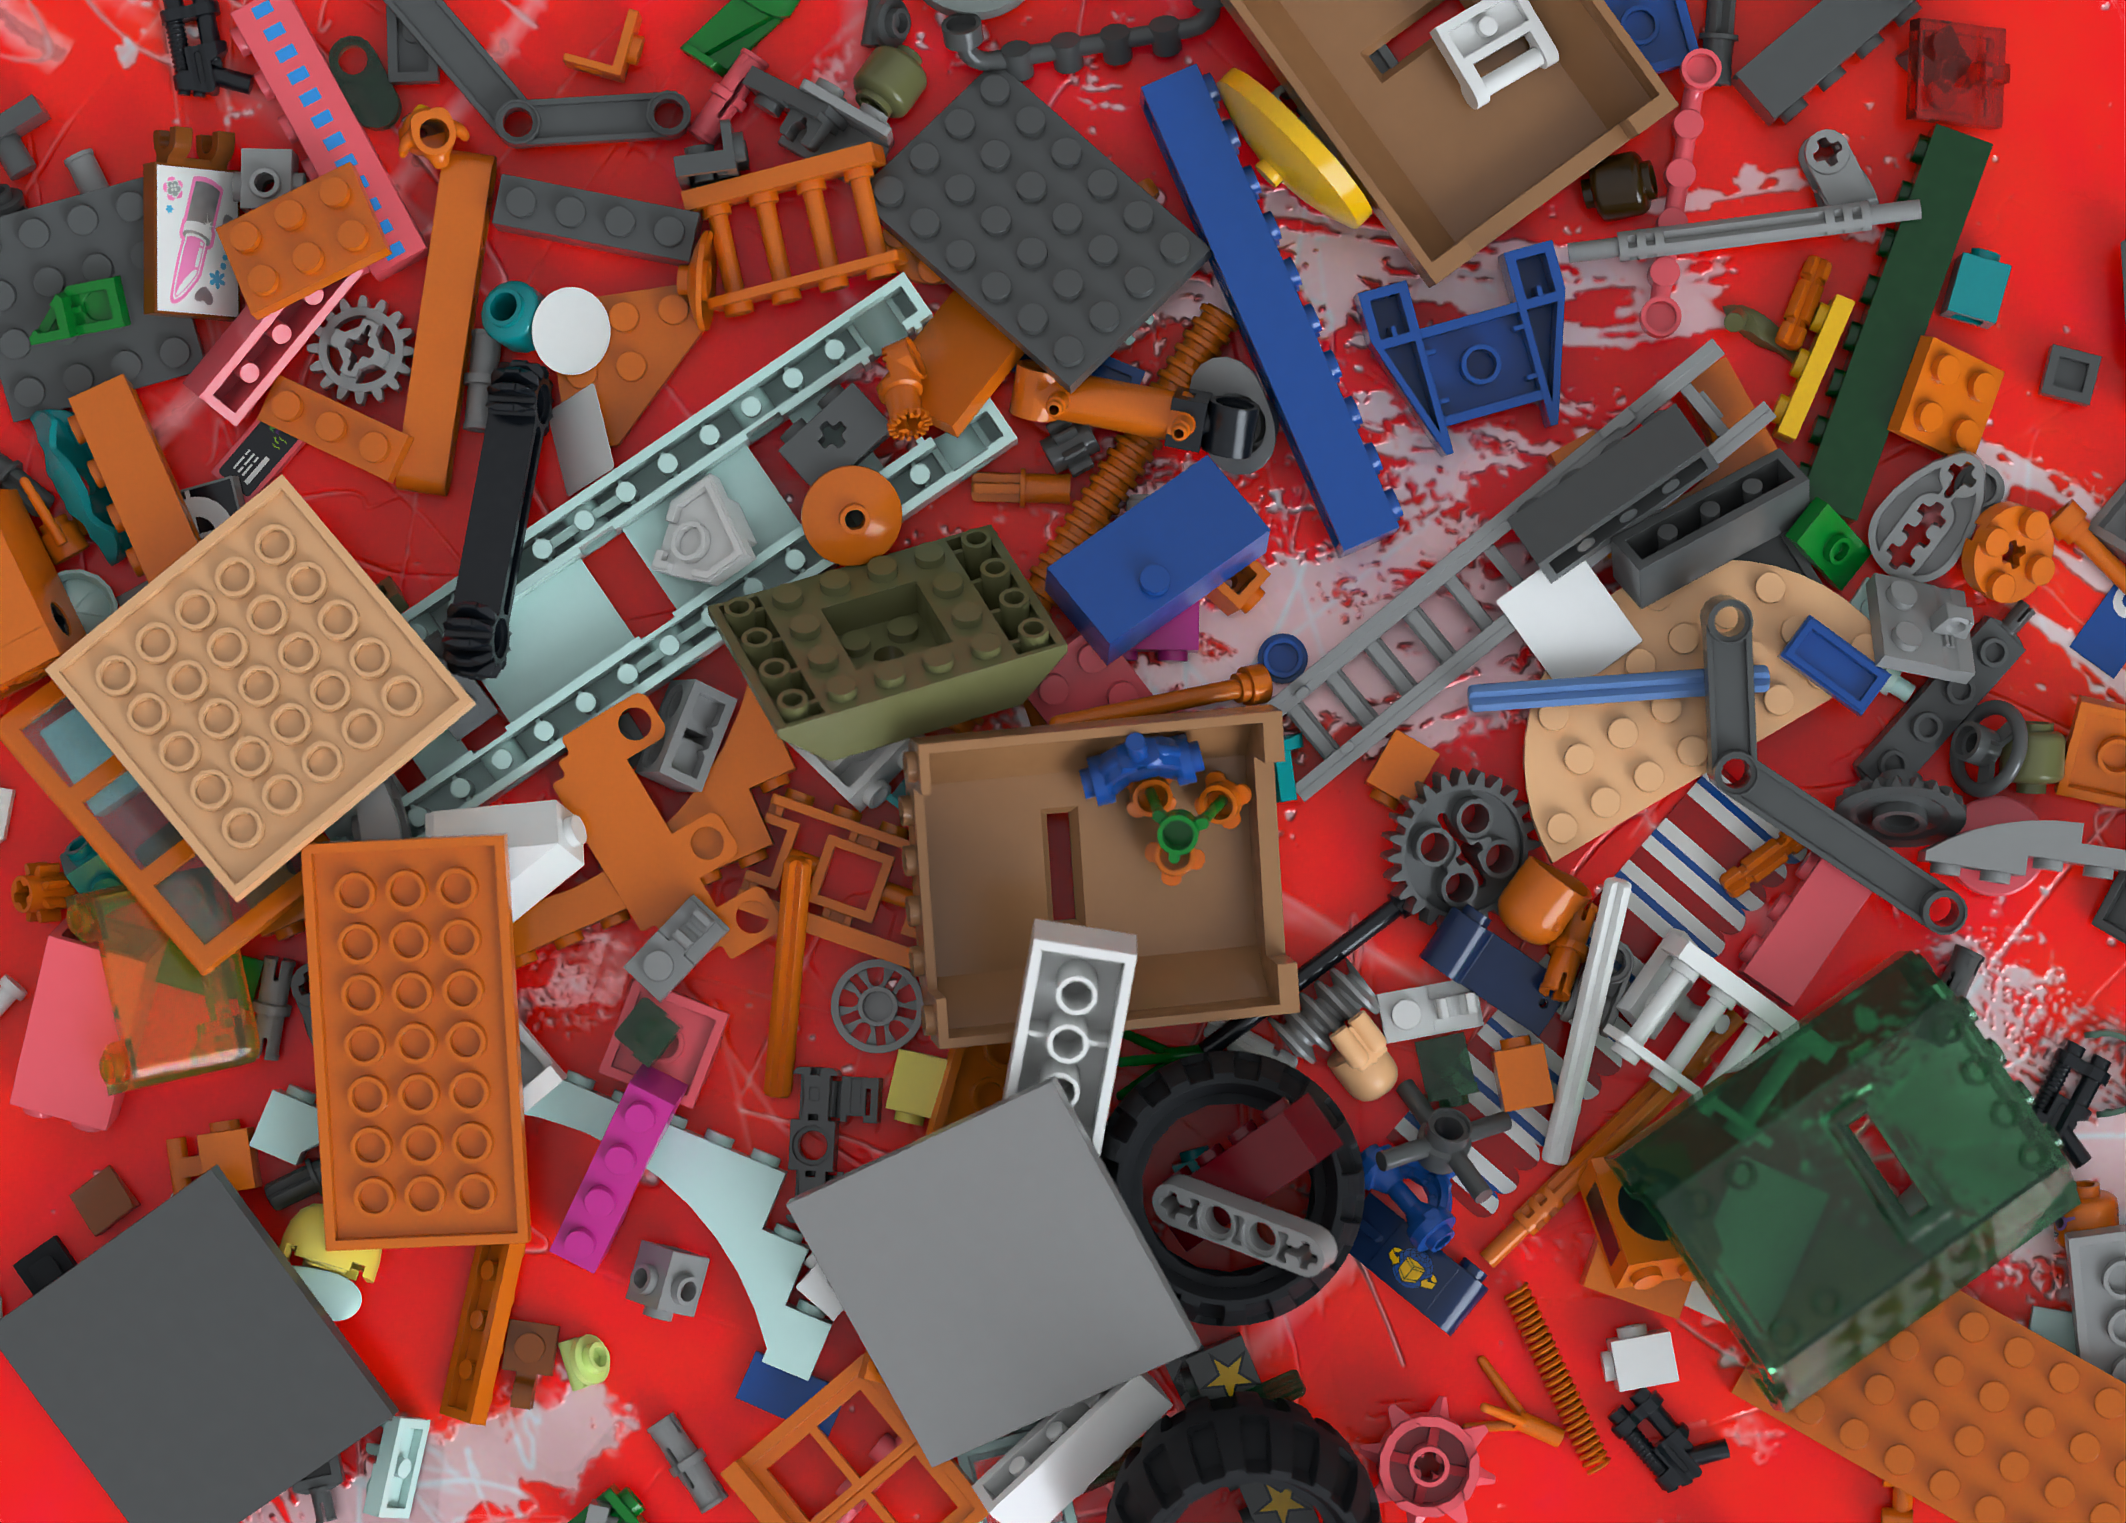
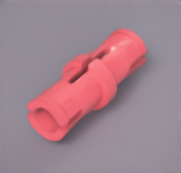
M743 47L741 49V53L720 84L714 82L709 90L712 93L711 97L692 125L687 128L689 133L705 144L715 146V142L721 135L720 120L730 119L731 121L736 112L742 113L747 106L744 100L750 93V90L742 82L750 68L754 66L765 71L770 66L761 57L747 48Z

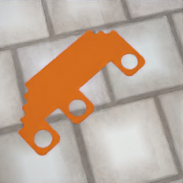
M635 693L563 736L562 741L569 753L559 762L564 772V777L556 781L553 788L563 805L583 821L587 832L586 842L640 931H645L652 926H656L659 930L685 901L694 894L730 928L727 934L710 951L720 946L724 948L729 958L734 959L777 933L779 912L767 892L758 886L747 889L719 907L715 905L700 878L733 859L738 851L737 843L722 818L713 812L702 815L674 833L670 831L627 760L660 740L665 734V725L649 698L642 693ZM629 708H640L651 719L649 733L640 740H630L620 732L619 718ZM702 827H712L718 830L723 837V849L713 859H702L692 850V836ZM757 901L765 906L769 919L762 931L748 933L738 926L736 913L743 903Z

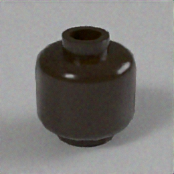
M1634 151L1606 157L1589 170L1588 179L1581 180L1582 194L1587 209L1596 208L1600 217L1606 222L1643 215L1650 209L1651 200L1658 198L1657 181L1651 161H1643L1639 154Z

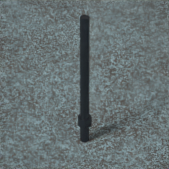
M1389 893L1387 895V902L1299 967V992L1400 916L1403 919L1409 917L1411 914L1403 909L1406 899L1399 900ZM1268 1016L1229 1020L1198 1043V1046L1203 1053L1223 1051Z

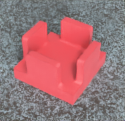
M634 979L598 1072L629 1084L642 1063H645L687 1084L688 1087L680 1104L693 1109L702 1086L707 1082L721 1046L722 1034L730 1014L676 991H672L660 1003Z

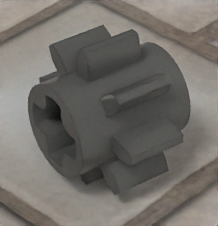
M1061 420L1046 424V429L1050 436L1040 440L1039 443L1056 474L1069 469L1073 478L1094 467L1090 456L1101 451L1089 426Z

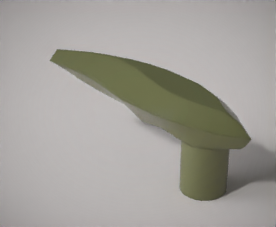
M1744 305L1722 306L1726 314L1724 325L1728 331L1739 332L1757 346L1776 352L1793 364L1798 352L1789 351L1775 343L1779 327L1769 318L1755 309Z

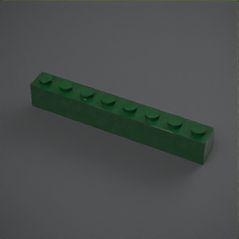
M1939 124L1934 125L1927 135L1921 133L1918 135L1909 162L1917 164L1910 182L1902 180L1894 202L1919 199L1922 219L1896 222L1893 229L1885 227L1875 255L1883 258L1876 276L1868 274L1859 296L1858 302L1866 304L1859 323L1851 321L1842 343L1841 349L1849 351L1842 370L1834 368L1825 390L1824 396L1832 398L1825 417L1817 415L1807 442L1815 445L1809 463L1801 461L1798 465V468L1809 478V502L1811 503L1816 496L1824 500L1849 525L1858 520L1888 437L1889 430H1887L1914 352L1920 336H1924L1993 146L1992 143Z

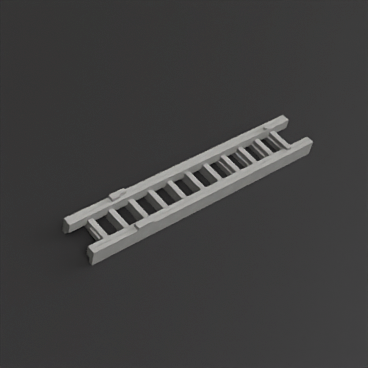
M1713 338L1265 704H1271L1282 710V717L1287 714L1324 759L1323 762L1295 784L1296 792L1304 802L1516 630L1505 613L1493 621L1456 574L1484 552L1513 588L1523 581L1521 576L1494 545L1496 541L1512 529L1507 519L1515 515L1523 503L1532 498L1541 497L1558 485L1560 479L1566 473L1582 468L1600 456L1602 450L1608 444L1622 439L1639 424L1643 425L1644 421L1678 392L1684 395L1717 435L1718 439L1707 447L1717 464H1720L1777 417L1766 402L1763 401L1733 427L1728 429L1721 420L1724 415L1704 391L1699 393L1694 388L1691 382L1725 355ZM1677 496L1676 498H1674L1673 500H1671L1669 503H1667L1666 505H1664L1663 507H1661L1660 509H1658L1656 512H1654L1653 514H1651L1650 516H1648V517L1645 518L1644 520H1646V519H1648V518H1650V517L1656 515L1657 513L1661 512V511H1662L1663 509H1665L1669 504H1671L1674 500H1676L1679 496ZM1611 543L1586 559L1591 568L1612 552ZM1443 585L1482 631L1458 651L1453 648L1419 606ZM1402 618L1441 664L1419 683L1415 681L1380 638ZM1363 650L1402 696L1380 715H1378L1341 669ZM1324 682L1363 728L1341 747L1302 701Z

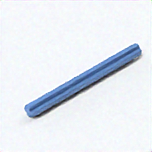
M1753 665L1754 692H1767L1770 687L1768 667L1765 665ZM1704 669L1470 685L1467 690L1468 707L1473 712L1705 696Z

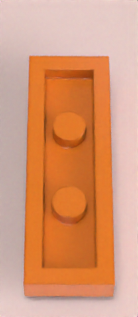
M278 375L256 419L391 483H394L414 440L413 437L281 375Z

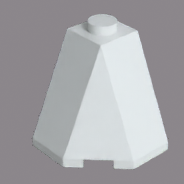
M557 800L440 810L425 814V837L507 833L513 923L584 866V844L587 841L585 825L579 816L574 815Z

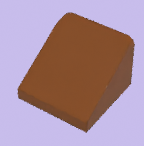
M108 1165L69 1195L95 1237L102 1235L141 1205L111 1165Z

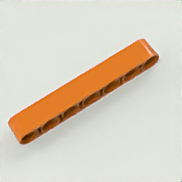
M451 150L449 164L442 168L440 172L402 429L403 433L413 437L414 440L396 476L397 490L447 496L449 493L465 391L463 376L468 371L472 344L471 330H474L496 181L497 156Z

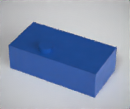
M1207 454L1047 567L1045 591L1108 666L1265 554L1270 529Z

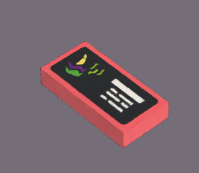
M256 420L211 473L218 479L228 476H239L244 501L247 503L278 476L305 445V442Z

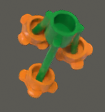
M1221 771L1210 772L1205 777V790L1194 802L1195 810L1199 814V816L1195 817L1187 810L1174 809L1176 799L1170 788L1173 780L1157 776L1129 783L1126 787L1129 789L1130 800L1126 804L1128 813L1135 818L1143 816L1152 817L1159 824L1157 832L1158 843L1151 842L1146 846L1145 857L1159 868L1162 873L1161 880L1164 884L1176 886L1180 884L1182 876L1192 869L1199 870L1203 867L1205 854L1202 850L1195 849L1198 841L1199 831L1206 829L1209 822L1221 824L1226 829H1233L1240 824L1241 809L1252 798L1251 790L1246 784H1235L1227 780Z

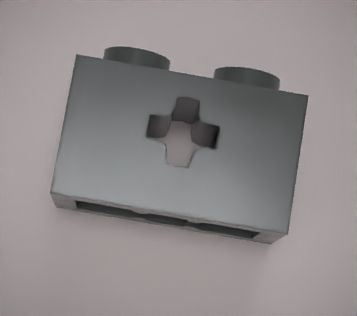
M853 382L846 389L840 384L832 388L817 403L822 410L812 420L806 423L803 418H800L780 437L785 443L778 449L780 455L809 487L821 475L831 469L846 465H859L890 437L886 427L888 420ZM829 426L833 430H838L843 426L846 429L841 435L845 442L844 445L837 448L835 445L830 444L824 449L822 447L825 441L822 432L824 428Z

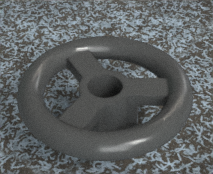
M2002 700L1986 701L1976 706L1955 730L1951 740L1949 765L1956 785L1964 793L1978 798L1990 797L2004 790L2018 775L2027 753L2028 730L2022 714L2015 706ZM1992 715H2000L2007 720L1997 731L1979 723ZM2013 739L2009 759L2002 771L1994 777L1995 762L2000 757L2002 748ZM1965 762L1978 766L1977 782L1973 781L1967 774Z

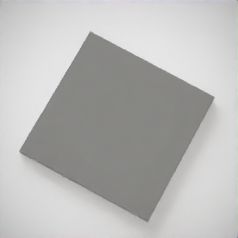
M1056 1076L797 1195L786 1204L932 1468L1191 1353L1200 1347L1201 1341Z

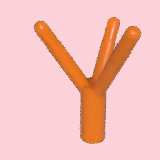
M1483 1355L1477 1358L1478 1364L1513 1412L1484 1402L1480 1405V1410L1501 1420L1464 1423L1462 1428L1485 1424L1489 1430L1488 1432L1518 1430L1557 1448L1563 1440L1565 1430L1527 1413L1488 1359Z

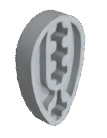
M1959 451L1928 463L1897 485L1878 506L1870 521L1868 541L1875 561L1887 574L1924 583L1943 576L1955 565L1962 554L1966 538L1971 539L1977 525L1974 522L1981 514L1985 499L1986 466L1977 454L1970 451ZM1966 462L1971 463L1975 467L1971 475L1977 480L1976 483L1971 485L1964 482L1951 496H1948L1946 490L1951 485V481L1955 476L1954 472L1950 470L1951 465L1954 463L1961 467ZM1935 502L1940 503L1944 507L1940 515L1946 521L1942 526L1936 522L1929 526L1925 535L1931 540L1930 543L1925 545L1918 542L1913 547L1910 555L1915 559V562L1912 565L1907 562L1901 563L1899 567L1893 565L1891 560L1894 553L1889 547L1892 543L1900 547L1906 542L1909 533L1904 529L1905 525L1910 524L1916 527L1922 521L1924 513L1919 508L1923 503L1929 507L1934 505Z

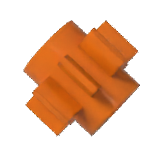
M47 862L24 864L26 875L17 876L11 887V898L15 909L20 913H26L27 922L49 923L61 921L60 910L71 907L75 897V888L67 879L65 873L60 872V864Z

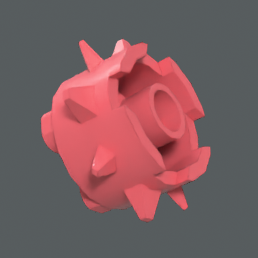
M1444 1396L1437 1398L1429 1412H1415L1410 1415L1396 1404H1391L1387 1407L1391 1427L1384 1432L1380 1443L1361 1445L1359 1449L1360 1454L1376 1463V1471L1380 1481L1374 1489L1378 1502L1394 1501L1400 1509L1406 1511L1407 1523H1423L1426 1517L1438 1518L1444 1516L1445 1513L1457 1523H1467L1468 1519L1464 1501L1466 1502L1472 1496L1476 1486L1495 1484L1496 1481L1495 1475L1480 1466V1458L1476 1451V1447L1489 1430L1485 1424L1461 1428L1455 1420L1449 1418L1447 1397ZM1425 1452H1433V1457L1440 1463L1438 1471L1430 1469V1476L1428 1477L1421 1476V1470L1415 1465V1461L1418 1457L1424 1458Z

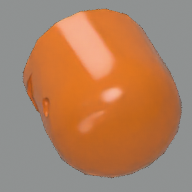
M1530 855L1501 893L1497 904L1498 914L1506 927L1522 940L1535 945H1545L1553 942L1562 934L1580 908H1585L1591 900L1592 894L1589 888L1574 876Z

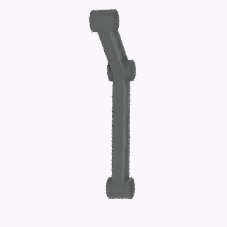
M382 0L508 147L527 149L529 147L655 140L672 141L685 135L687 128L691 126L690 105L685 97L676 91L666 90L654 93L528 100L443 0ZM663 104H675L683 111V119L676 127L663 128L655 121V112ZM514 112L526 113L533 121L531 130L522 137L511 136L505 131V121Z
M1721 594L1710 598L1705 602L1700 613L1708 752L1706 773L1710 782L1723 793L1932 932L1939 935H1950L1957 932L1964 926L1968 915L1965 900L1958 893L1757 760L1752 645L1754 620L1752 612L1746 604L1732 596ZM1724 607H1734L1738 614L1736 626L1729 632H1718L1715 626L1717 613ZM1741 759L1744 763L1743 776L1735 783H1724L1721 777L1723 766L1729 760ZM1948 897L1951 902L1949 914L1944 919L1932 921L1929 915L1931 904L1938 898Z

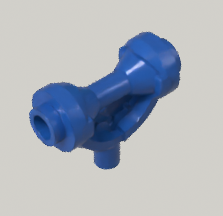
M1134 732L1126 737L1124 743L1109 749L1105 753L1086 757L1088 767L1079 769L1086 799L1096 797L1099 807L1115 803L1117 801L1116 795L1125 789L1129 783L1157 776L1176 780L1179 786L1197 783L1195 772L1203 771L1205 767L1198 740L1188 742L1186 733L1171 737H1144L1141 733Z
M1373 1144L1360 1153L1364 1169L1365 1189L1368 1191L1374 1189L1389 1195L1405 1213L1408 1228L1406 1229L1407 1236L1418 1252L1430 1249L1434 1253L1446 1246L1455 1235L1452 1228L1456 1223V1218L1451 1213L1453 1199L1450 1179L1456 1176V1174L1452 1172L1440 1175L1429 1172L1420 1165L1418 1160L1387 1171H1381L1376 1163V1153L1392 1148V1146L1387 1144L1379 1147L1377 1144ZM1403 1179H1411V1181L1422 1186L1427 1195L1428 1204L1421 1202L1403 1182Z

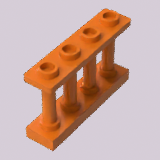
M870 141L681 191L685 210L702 214L703 220H708L710 230L714 234L713 243L725 294L708 298L709 309L724 311L726 318L741 316L755 311L753 303L768 299L772 300L773 305L792 303L802 299L801 291L818 286L820 293L842 290L849 287V278L866 274L868 281L880 280L896 275V266L909 263L906 252L899 250L887 252L870 178L874 177L873 169L887 165L883 146ZM844 177L845 183L851 184L867 257L839 264L822 191L827 189L826 181ZM796 189L797 195L803 196L820 269L792 276L775 203L779 202L778 194ZM749 202L750 208H756L772 282L745 289L728 216L732 214L731 206Z

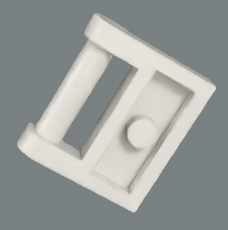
M1482 0L1429 32L1458 80L1465 101L1474 110L1489 103L1492 94L1538 67L1546 69L1559 61V53L1555 44L1528 0ZM1524 36L1530 48L1528 51L1482 78L1480 77L1474 64L1520 37Z

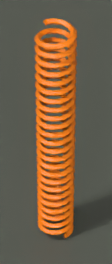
M1524 1282L1523 1286L1504 1296L1503 1300L1507 1301L1520 1296L1508 1303L1507 1307L1509 1308L1524 1303L1512 1310L1511 1315L1528 1310L1516 1317L1514 1322H1520L1532 1317L1518 1325L1517 1329L1521 1330L1534 1325L1522 1332V1337L1538 1332L1524 1341L1525 1344L1542 1339L1528 1347L1527 1351L1531 1352L1546 1346L1532 1354L1531 1358L1535 1359L1548 1354L1536 1361L1535 1366L1552 1361L1538 1369V1373L1556 1368L1542 1376L1541 1380L1545 1381L1560 1375L1546 1383L1544 1387L1549 1388L1562 1383L1550 1390L1548 1395L1566 1390L1552 1398L1551 1402L1555 1403L1570 1397L1556 1405V1410L1574 1404L1560 1412L1558 1416L1563 1417L1576 1412L1562 1420L1561 1424L1564 1425L1580 1419L1566 1427L1565 1431L1567 1432L1584 1426L1570 1434L1569 1439L1588 1433L1574 1441L1572 1446L1592 1440L1575 1451V1453L1579 1454L1594 1448L1578 1459L1583 1461L1598 1455L1582 1465L1583 1468H1587L1602 1462L1587 1471V1475H1591L1607 1466L1611 1458L1606 1457L1607 1450L1602 1449L1604 1443L1599 1442L1601 1436L1595 1435L1597 1429L1592 1427L1594 1421L1588 1420L1590 1414L1585 1413L1587 1407L1582 1405L1583 1399L1578 1398L1580 1392L1575 1391L1577 1385L1571 1384L1573 1378L1568 1376L1570 1370L1564 1369L1566 1363L1561 1362L1563 1356L1558 1354L1559 1348L1554 1347L1556 1341L1551 1340L1553 1334L1547 1333L1549 1326L1544 1325L1546 1319L1540 1318L1543 1312L1537 1311L1539 1305L1534 1303L1536 1298L1530 1296L1532 1290L1527 1289L1529 1283Z

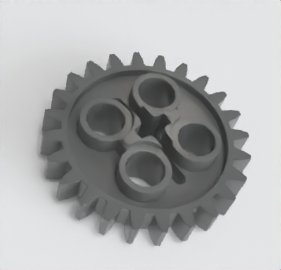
M1454 767L1451 770L1449 780L1445 775L1433 772L1432 788L1422 782H1415L1418 797L1414 800L1401 795L1400 800L1406 811L1403 815L1390 812L1388 815L1398 826L1396 831L1382 832L1381 835L1383 838L1393 842L1392 849L1380 853V858L1394 864V866L1383 873V878L1391 882H1399L1390 892L1391 895L1399 900L1406 899L1403 909L1412 915L1419 912L1418 920L1427 925L1433 924L1436 920V925L1439 927L1453 906L1462 911L1467 903L1487 917L1490 911L1499 916L1497 904L1501 893L1527 860L1528 851L1541 846L1539 841L1527 836V833L1535 829L1530 818H1522L1529 810V803L1522 800L1514 801L1519 792L1516 788L1509 785L1502 787L1503 779L1492 774L1485 779V773L1475 768H1472L1468 776H1466L1465 771ZM1474 804L1475 815L1473 820L1463 826L1461 822L1463 811L1469 805ZM1443 813V819L1450 834L1442 828L1438 821V815ZM1434 833L1435 844L1429 853L1422 855L1421 844L1423 839L1427 835ZM1452 836L1463 841L1464 843L1459 847L1457 842L1454 841V839L1452 838ZM1498 845L1500 850L1497 861L1487 866L1486 856L1488 851L1493 846ZM1461 852L1469 863L1457 858ZM1472 867L1478 870L1483 878V884L1478 886L1479 883ZM1458 873L1460 877L1458 888L1452 894L1447 895L1446 884L1453 875Z

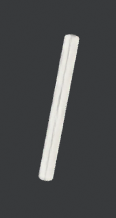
M1607 877L1604 882L1555 1094V1103H1553L1542 1151V1160L1550 1164L1564 1166L1569 1160L1631 893V883L1624 879Z

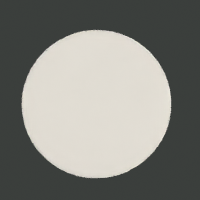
M564 287L550 293L539 304L532 321V340L538 356L552 370L565 375L585 373L602 360L608 349L611 335L609 317L603 304L592 293L577 287Z

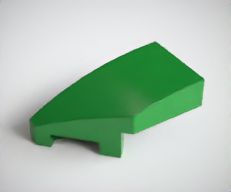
M121 276L66 286L63 292L55 294L49 304L51 308L38 329L32 332L29 340L31 345L131 325Z

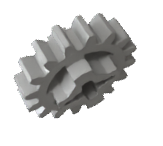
M360 295L358 305L354 308L345 298L341 299V312L335 315L331 311L325 318L328 321L326 326H319L314 332L320 337L319 343L307 345L309 353L319 356V360L309 366L310 370L314 374L325 372L326 376L322 379L320 386L327 391L338 385L336 398L342 402H345L351 393H355V400L359 406H365L368 394H373L378 402L383 403L385 402L384 389L390 387L400 393L403 389L397 378L400 374L405 376L411 375V368L405 364L406 358H413L414 348L406 346L405 342L415 336L414 330L412 328L399 329L405 316L400 311H397L388 317L386 314L389 304L382 299L376 304L374 309L370 308L369 299L365 295ZM365 318L357 328L346 332L340 330L344 324L352 320ZM385 326L393 336L395 355L386 351L382 342ZM369 339L368 346L374 350L371 358L362 356L357 363V356L351 351L354 344L363 345ZM330 347L338 350L343 363L340 368V375H338L332 365ZM377 370L386 372L375 381L362 383L366 374Z

